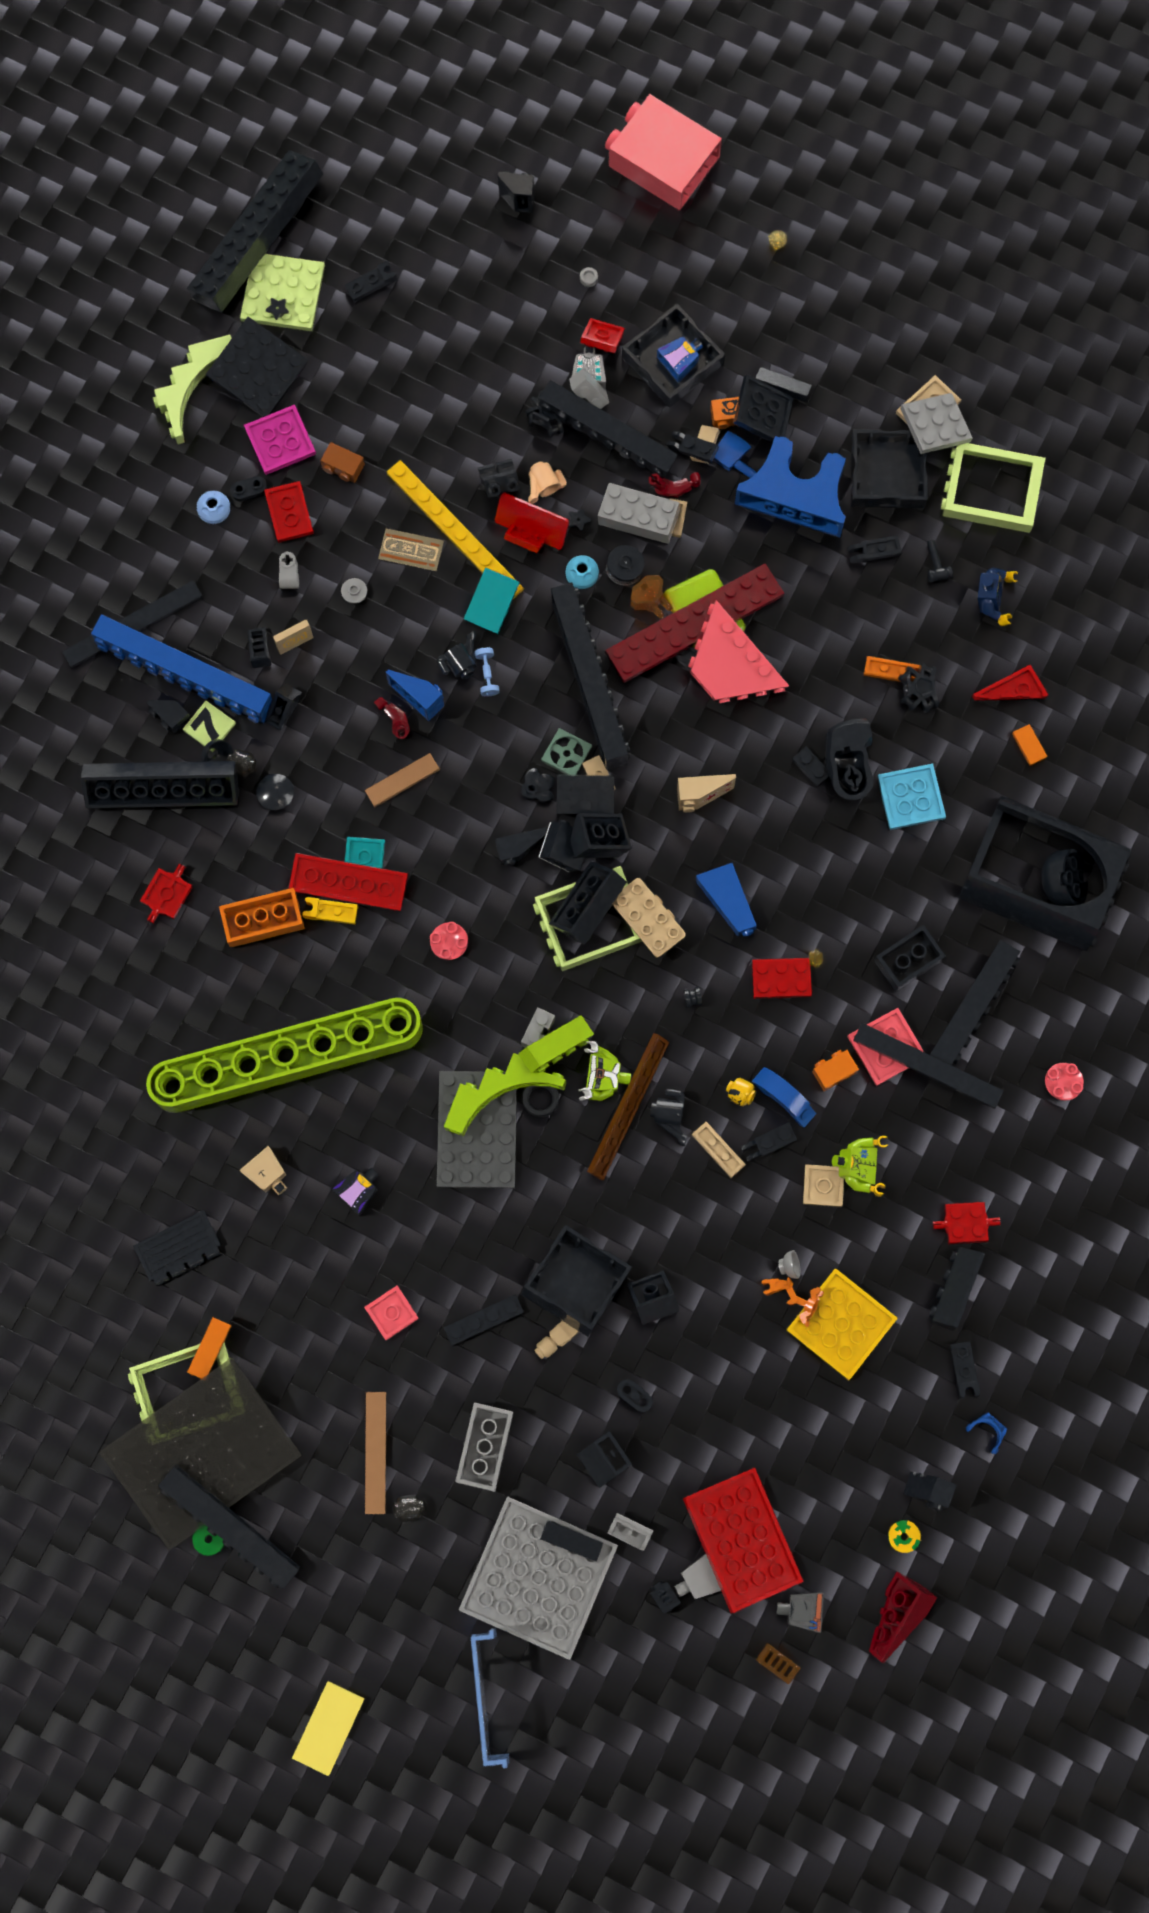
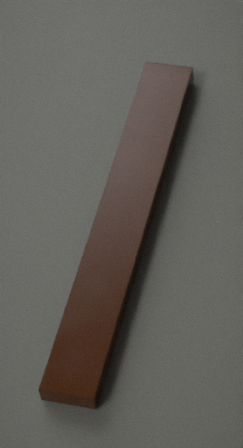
M653 1033L587 1170L588 1173L599 1180H604L667 1049L669 1042L659 1034Z

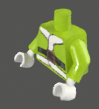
M587 1041L591 1045V1049H584V1051L593 1054L590 1055L586 1088L579 1089V1091L584 1092L585 1096L579 1097V1100L602 1101L617 1092L618 1083L629 1085L631 1073L620 1072L621 1063L618 1062V1059L612 1053L598 1046L595 1041Z

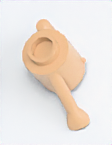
M535 463L530 468L531 471L528 474L530 477V496L528 502L534 504L539 500V495L540 497H547L558 489L564 488L567 482L560 470L554 472L549 463Z

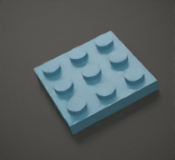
M933 764L877 775L890 830L946 818Z

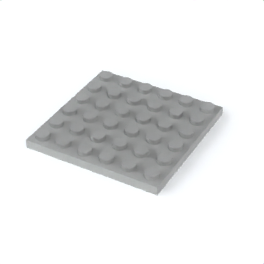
M507 1496L459 1611L570 1660L618 1545ZM547 1520L604 1542L597 1562L540 1540Z

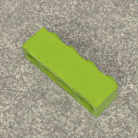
M582 1015L527 1046L519 1053V1056L530 1073L536 1070L542 1072L549 1067L548 1063L552 1062L555 1064L563 1058V1054L568 1056L576 1051L575 1047L579 1046L582 1048L588 1044V1039L594 1033Z

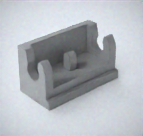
M618 1513L608 1531V1534L642 1551L646 1548L653 1533V1530Z

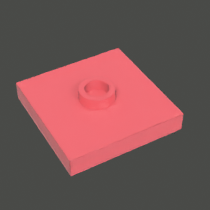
M398 1285L364 1307L386 1341L419 1319Z

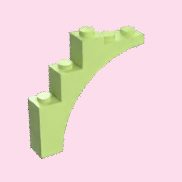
M231 335L189 345L190 353H186L189 363L172 367L173 375H170L172 385L155 389L156 397H153L155 407H159L161 413H165L167 422H171L172 427L169 428L172 439H176L177 444L185 443L183 415L186 404L195 387L206 376L208 370L232 339Z

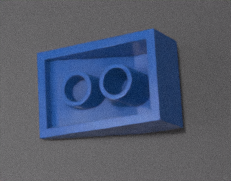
M391 670L386 672L388 684L428 721L444 707L443 691L436 684L432 685L429 681Z

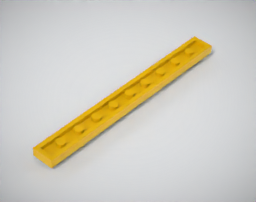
M401 460L387 471V475L482 574L486 567L516 580ZM520 584L514 598L524 590Z

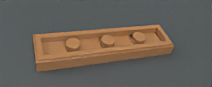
M429 753L366 789L365 792L373 806L377 807L438 772L440 769Z

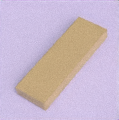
M707 1122L692 1134L696 1141L730 1178L746 1165Z

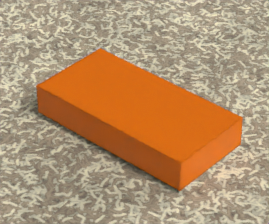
M1030 724L1012 733L1029 766L1047 758Z

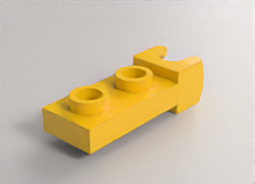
M310 897L305 898L306 904L313 906V909L311 911H304L303 918L355 925L358 911L357 904L319 900L318 898Z

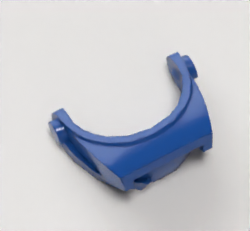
M986 1413L971 1424L969 1423L966 1431L969 1432L978 1423H987L992 1426L997 1433V1444L991 1453L996 1454L999 1451L998 1447L1007 1428L990 1413Z

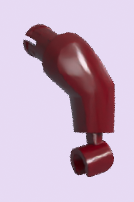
M698 472L690 475L691 481L685 478L674 482L662 479L658 474H652L655 479L649 477V483L655 487L656 493L665 497H679L691 491V486L698 487L701 484Z
M382 697L374 701L379 710H382L384 707L386 708L384 712L392 720L393 734L399 739L406 738L410 728L405 712L393 703L388 704Z

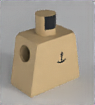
M269 1146L240 1169L249 1180L265 1193L272 1188L280 1195L287 1189L281 1181L286 1176V1173Z

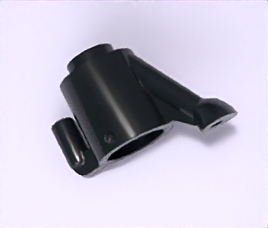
M475 631L466 636L465 645L458 644L438 657L437 664L444 675L450 672L448 666L456 678H462L463 680L475 673L474 669L477 666L474 648Z
M667 1088L665 1095L678 1099L658 1098L657 1102H652L650 1117H653L654 1123H657L676 1137L679 1143L685 1147L687 1135H684L680 1129L685 1094L681 1090Z

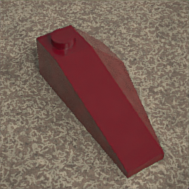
M898 1571L886 1590L887 1600L885 1607H881L880 1614H882L879 1626L875 1628L869 1652L882 1663L893 1654L927 1616L937 1599L924 1586Z

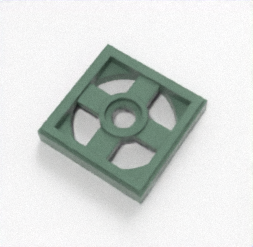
M559 728L543 755L541 762L564 774L577 775L592 745ZM561 738L570 739L565 747H561L556 743ZM577 744L582 746V757L574 753V748ZM566 750L570 751V756L565 757L563 752ZM551 751L558 753L560 756L557 764L551 758ZM568 761L577 763L574 767L563 768Z

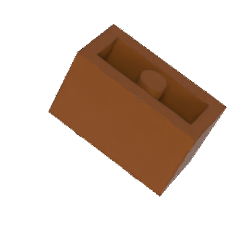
M330 442L320 460L325 472L329 474L334 473L339 475L342 480L354 483L365 465L362 456Z

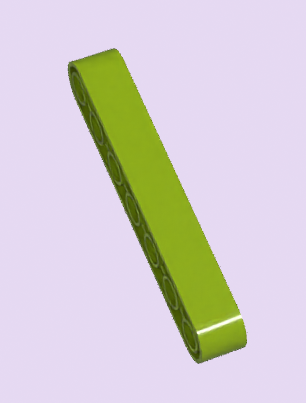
M391 998L160 1062L149 1072L146 1087L150 1097L163 1110L172 1113L183 1112L407 1050L413 1047L421 1038L423 1024L419 1011L412 1002L403 998ZM395 1018H403L406 1020V1026L401 1031H394L390 1028L391 1022ZM358 1028H365L369 1031L368 1038L362 1042L353 1039V1034ZM322 1038H327L331 1041L330 1049L325 1052L316 1050V1043ZM286 1048L293 1050L294 1055L289 1062L279 1061L278 1055L281 1050ZM253 1059L256 1061V1067L252 1072L245 1073L241 1071V1064L244 1060ZM209 1069L218 1071V1078L213 1083H206L203 1080L204 1073ZM170 1080H179V1090L173 1094L167 1093L166 1084Z

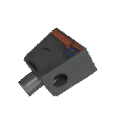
M824 1593L792 1594L789 1596V1603L777 1602L776 1614L787 1615V1624L821 1633Z

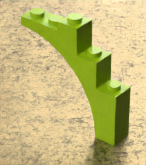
M513 1053L505 1074H503L504 1071L498 1068L486 1069L479 1090L477 1086L471 1083H466V1085L460 1083L444 1128L446 1131L464 1137L476 1115L488 1103L502 1094L530 1086H544L564 1090L566 1080L563 1079L564 1076L553 1072L551 1075L546 1073L545 1070L542 1072L536 1070L530 1073L519 1054Z

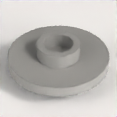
M351 578L342 585L341 594L344 600L349 603H360L367 595V587L362 580Z

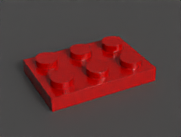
M300 481L264 490L278 543L314 534Z
M810 958L752 960L754 999L812 996Z

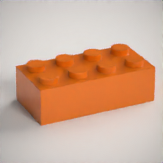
M294 888L219 906L227 943L230 948L305 929Z

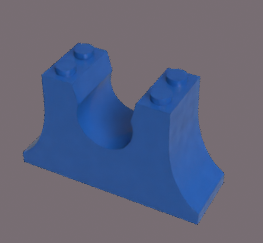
M775 436L769 455L762 468L752 478L739 483L735 504L840 537L846 517L839 506L837 489L846 458L837 453H828L821 463L819 473L815 477L800 479L795 477L789 470L793 442L786 437Z

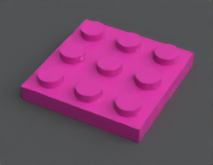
M295 405L244 425L265 475L316 455V451Z

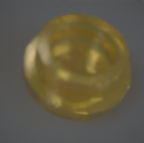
M774 231L769 236V243L775 249L782 248L787 242V236L782 231Z
M819 949L810 951V966L819 968V965L823 963V954L819 952Z

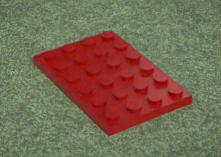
M755 1468L683 1498L731 1614L803 1582Z

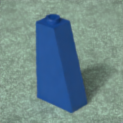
M733 863L696 875L697 884L737 936L743 935V937L753 934L757 925Z

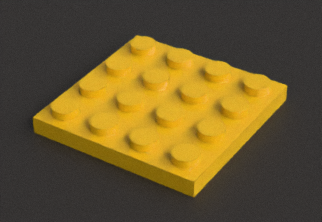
M835 1268L820 1287L824 1294L822 1297H819L817 1309L812 1318L809 1319V1327H806L801 1322L798 1315L786 1331L849 1381L898 1318Z

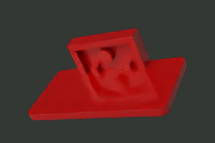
M502 493L500 496L495 522L509 528L505 533V540L536 553L539 552L544 544L556 549L563 547L569 525L567 518L507 493Z

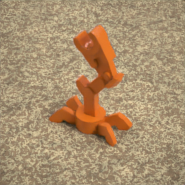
M789 1277L787 1280H780L779 1278L763 1280V1285H770L769 1290L763 1291L765 1295H771L785 1289L791 1298L787 1301L788 1305L798 1304L804 1307V1312L799 1317L801 1322L806 1327H809V1319L812 1318L817 1309L819 1297H822L824 1294L821 1288L817 1287L810 1290L811 1298L805 1300L796 1295L793 1289V1281Z

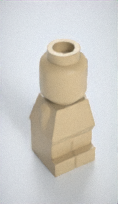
M561 1321L549 1332L550 1337L546 1336L537 1343V1348L534 1351L541 1359L544 1357L548 1358L557 1351V1346L563 1347L579 1331Z

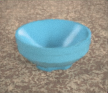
M588 556L574 557L566 567L567 581L569 583L572 582L573 586L578 589H586L593 586L599 577L597 563ZM585 564L588 570L585 573H580L577 571V566Z

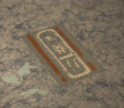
M386 529L378 559L437 571L444 540Z

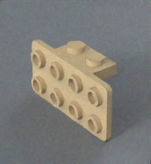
M636 878L623 888L612 905L655 957H660L685 937V932L674 920L675 916L669 909L666 910L664 908L662 900L657 895L654 896L640 878Z

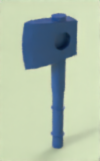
M727 431L718 445L719 449L713 460L728 471L734 467L747 477L752 478L757 472L740 461L751 449V446L741 437Z

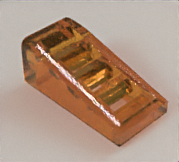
M768 1643L756 1658V1661L788 1685L800 1670L798 1665ZM772 1651L773 1655L766 1663L764 1660L769 1652ZM777 1656H779L780 1659L778 1660L774 1668L771 1667L770 1665L772 1664L774 1659ZM783 1661L787 1662L779 1673L777 1671ZM791 1665L793 1669L786 1678L783 1675Z

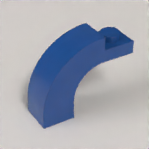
M764 1067L752 1080L763 1094L779 1103L800 1126L805 1127L817 1114L803 1095L773 1071Z

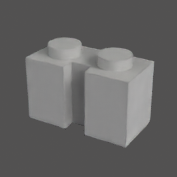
M584 368L569 379L572 391L580 398H584L585 401L599 409H602L609 403L606 390Z
M537 1007L521 1040V1046L526 1048L543 1038L544 1032L549 1033L555 1022V1015Z

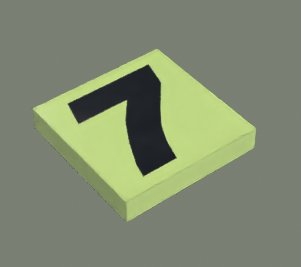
M205 701L185 725L183 731L205 746L211 740H223L235 726L236 722L208 701Z

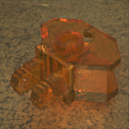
M659 575L646 576L633 587L631 606L635 610L652 611L658 618L662 619L664 614L657 607L659 604L667 611L673 609L671 604L664 598V593L662 592L663 579Z

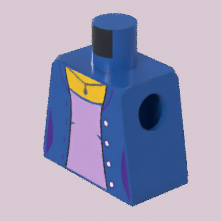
M681 337L657 350V358L679 383L698 364L699 355L697 352L703 346L698 339L689 344L684 337Z

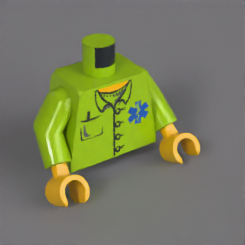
M880 1136L875 1140L874 1138L857 1139L848 1144L847 1149H841L840 1156H833L832 1165L839 1167V1177L845 1179V1182L854 1191L874 1192L878 1197L884 1195V1193L878 1192L876 1188H885V1185L882 1183L875 1185L878 1148L874 1146L878 1145L880 1148H885L888 1145H881L880 1139L888 1137Z

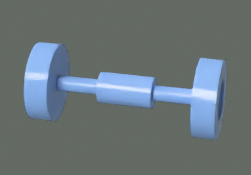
M480 648L475 651L476 659L484 660L483 673L484 679L487 680V685L480 688L482 696H494L500 692L499 686L491 685L490 682L492 676L487 659L494 656L492 648Z

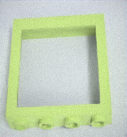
M970 443L957 445L956 448L953 447L950 457L953 459V465L949 464L947 472L950 480L946 481L944 488L947 496L942 499L941 509H944L943 516L1030 533L1034 523L1045 458ZM963 454L1032 467L1023 517L954 504Z
M621 866L613 868L626 881ZM576 882L535 897V904H533L536 915L540 914L542 921H540L542 931H547L549 936L546 939L550 950L554 949L556 955L553 956L556 967H561L562 971L643 942L632 929L634 936L566 961L555 930L549 925L551 920L545 906L566 899Z
M223 1343L216 1359L232 1410L164 1434H160L142 1374L194 1357L200 1344L129 1368L131 1373L128 1374L131 1385L135 1386L134 1398L136 1403L141 1406L140 1418L142 1423H146L148 1430L145 1431L148 1442H152V1445H158L246 1414L225 1343Z

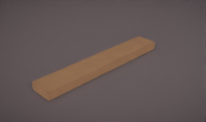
M366 1392L365 1514H386V1392Z

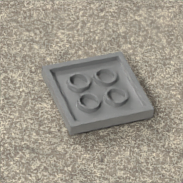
M952 393L905 403L900 408L921 454L970 443L973 439Z

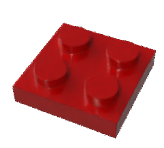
M590 318L580 343L602 349L606 352L615 353L625 328Z

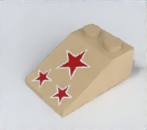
M736 774L678 778L679 810L693 812L695 809L701 808L734 789Z

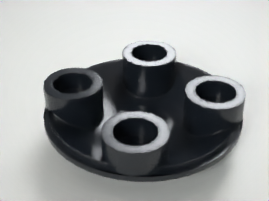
M268 775L257 786V799L265 809L281 810L292 803L294 796L293 784L284 775Z

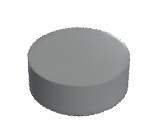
M585 268L581 271L580 282L582 285L592 287L597 283L598 273L595 269Z

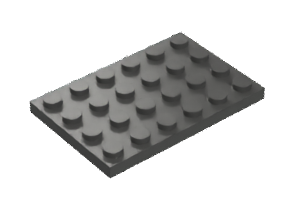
M439 1071L437 1188H515L517 1089L504 1093L488 1103L470 1123L463 1137L446 1131L444 1124L460 1083L464 1085L471 1083L477 1086L479 1090L485 1072Z

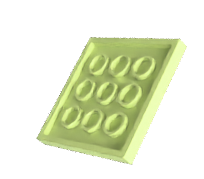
M264 254L248 277L240 316L241 321H245L249 316L258 324L312 331L325 263ZM271 298L278 301L286 299L285 307L289 313L275 320L272 313H268L265 310L271 305Z

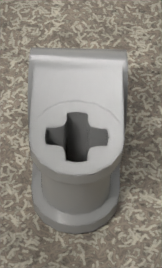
M284 552L279 558L280 589H299L296 557L291 552Z

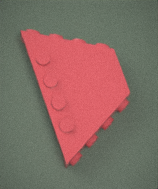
M717 600L714 604L710 603L707 614L710 615L708 622L704 621L701 632H703L702 639L697 640L694 648L697 650L696 656L691 657L688 665L691 668V675L713 701L719 700V703L730 702V698L737 697V700L747 699L749 694H756V697L767 695L766 691L774 690V693L784 692L785 688L789 687L786 681Z

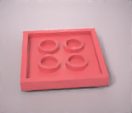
M899 1008L867 1024L924 1052ZM858 1030L847 1036L876 1086L909 1069L890 1058L854 1042L853 1040Z

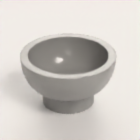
M795 1250L787 1252L783 1259H779V1269L782 1275L787 1274L790 1278L798 1279L800 1278V1263Z

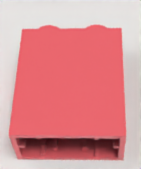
M650 94L642 105L635 102L631 106L625 118L628 124L622 132L615 129L609 135L605 144V148L609 150V167L676 209L681 210L719 159L721 138Z

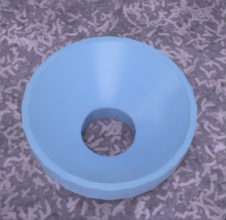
M208 491L198 499L197 512L199 517L206 523H221L230 513V502L219 491ZM210 499L217 501V505L214 508L207 506V502Z

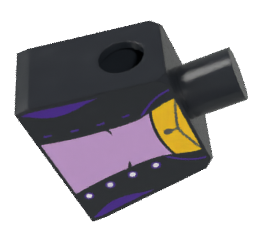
M372 1168L364 1175L355 1170L331 1190L354 1212L361 1216L378 1191L372 1183L379 1174Z

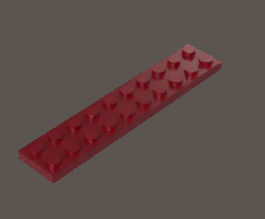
M763 564L606 649L605 654L623 683L695 645L698 639H702L703 632H701L704 621L708 622L710 615L707 614L710 603L714 604L717 600L731 618L737 622L783 597L784 592L767 565Z

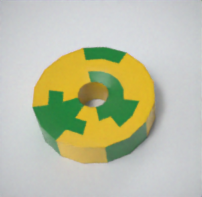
M906 1520L895 1522L888 1532L890 1546L900 1553L914 1551L920 1543L918 1527ZM902 1533L907 1534V1540L904 1541L901 1539Z

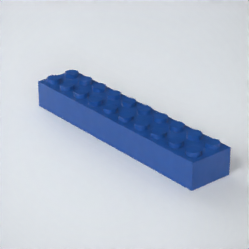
M101 614L91 632L94 642L100 650L104 652L111 651L115 657L124 660V658L128 659L132 665L141 668V666L145 667L149 673L155 676L158 674L162 675L166 681L172 684L174 682L179 683L187 691L198 692L197 695L204 699L215 700L214 703L221 707H230L231 711L238 715H247L248 719L255 723H258V721L261 723L265 722L272 703L270 693Z

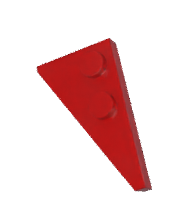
M1028 665L974 693L972 697L974 700L1047 698L1048 693L1032 666Z

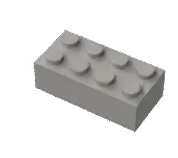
M609 483L598 513V523L602 526L669 544L680 513V502Z
M474 1403L456 1483L496 1492L513 1419V1411Z

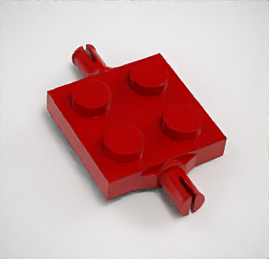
M178 864L174 873L158 868L140 900L141 903L152 909L147 919L149 922L154 924L159 914L166 915L172 919L176 918L193 888L191 884L183 881L181 878L186 868L185 866Z
M985 1202L945 1204L946 1216L944 1221H933V1229L945 1228L948 1235V1244L988 1242V1227L1000 1226V1217L988 1218L985 1211Z

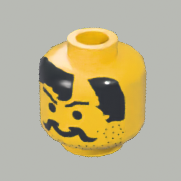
M737 1078L734 1082L730 1081L726 1088L728 1099L740 1106L750 1105L756 1095L754 1085L742 1078Z

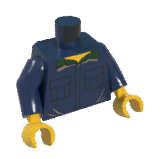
M990 568L986 573H981L978 590L980 613L998 620L1000 626L1009 625L1011 623L1008 619H1011L1012 615L1010 613L1001 615V612H999L1003 579L1007 583L1017 582V580H1014L1013 575L1018 574V572H1006L1005 570Z

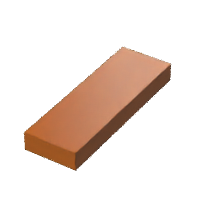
M867 656L864 676L900 682L898 677L906 672L907 666L912 667L918 672L920 665ZM913 676L910 677V681L915 679Z
M214 1317L212 1318L187 1371L188 1373L205 1381L207 1380L231 1325Z

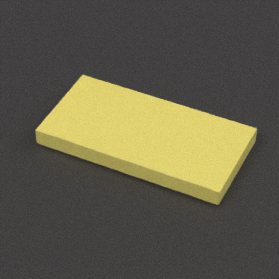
M327 1681L292 1759L330 1776L365 1698Z

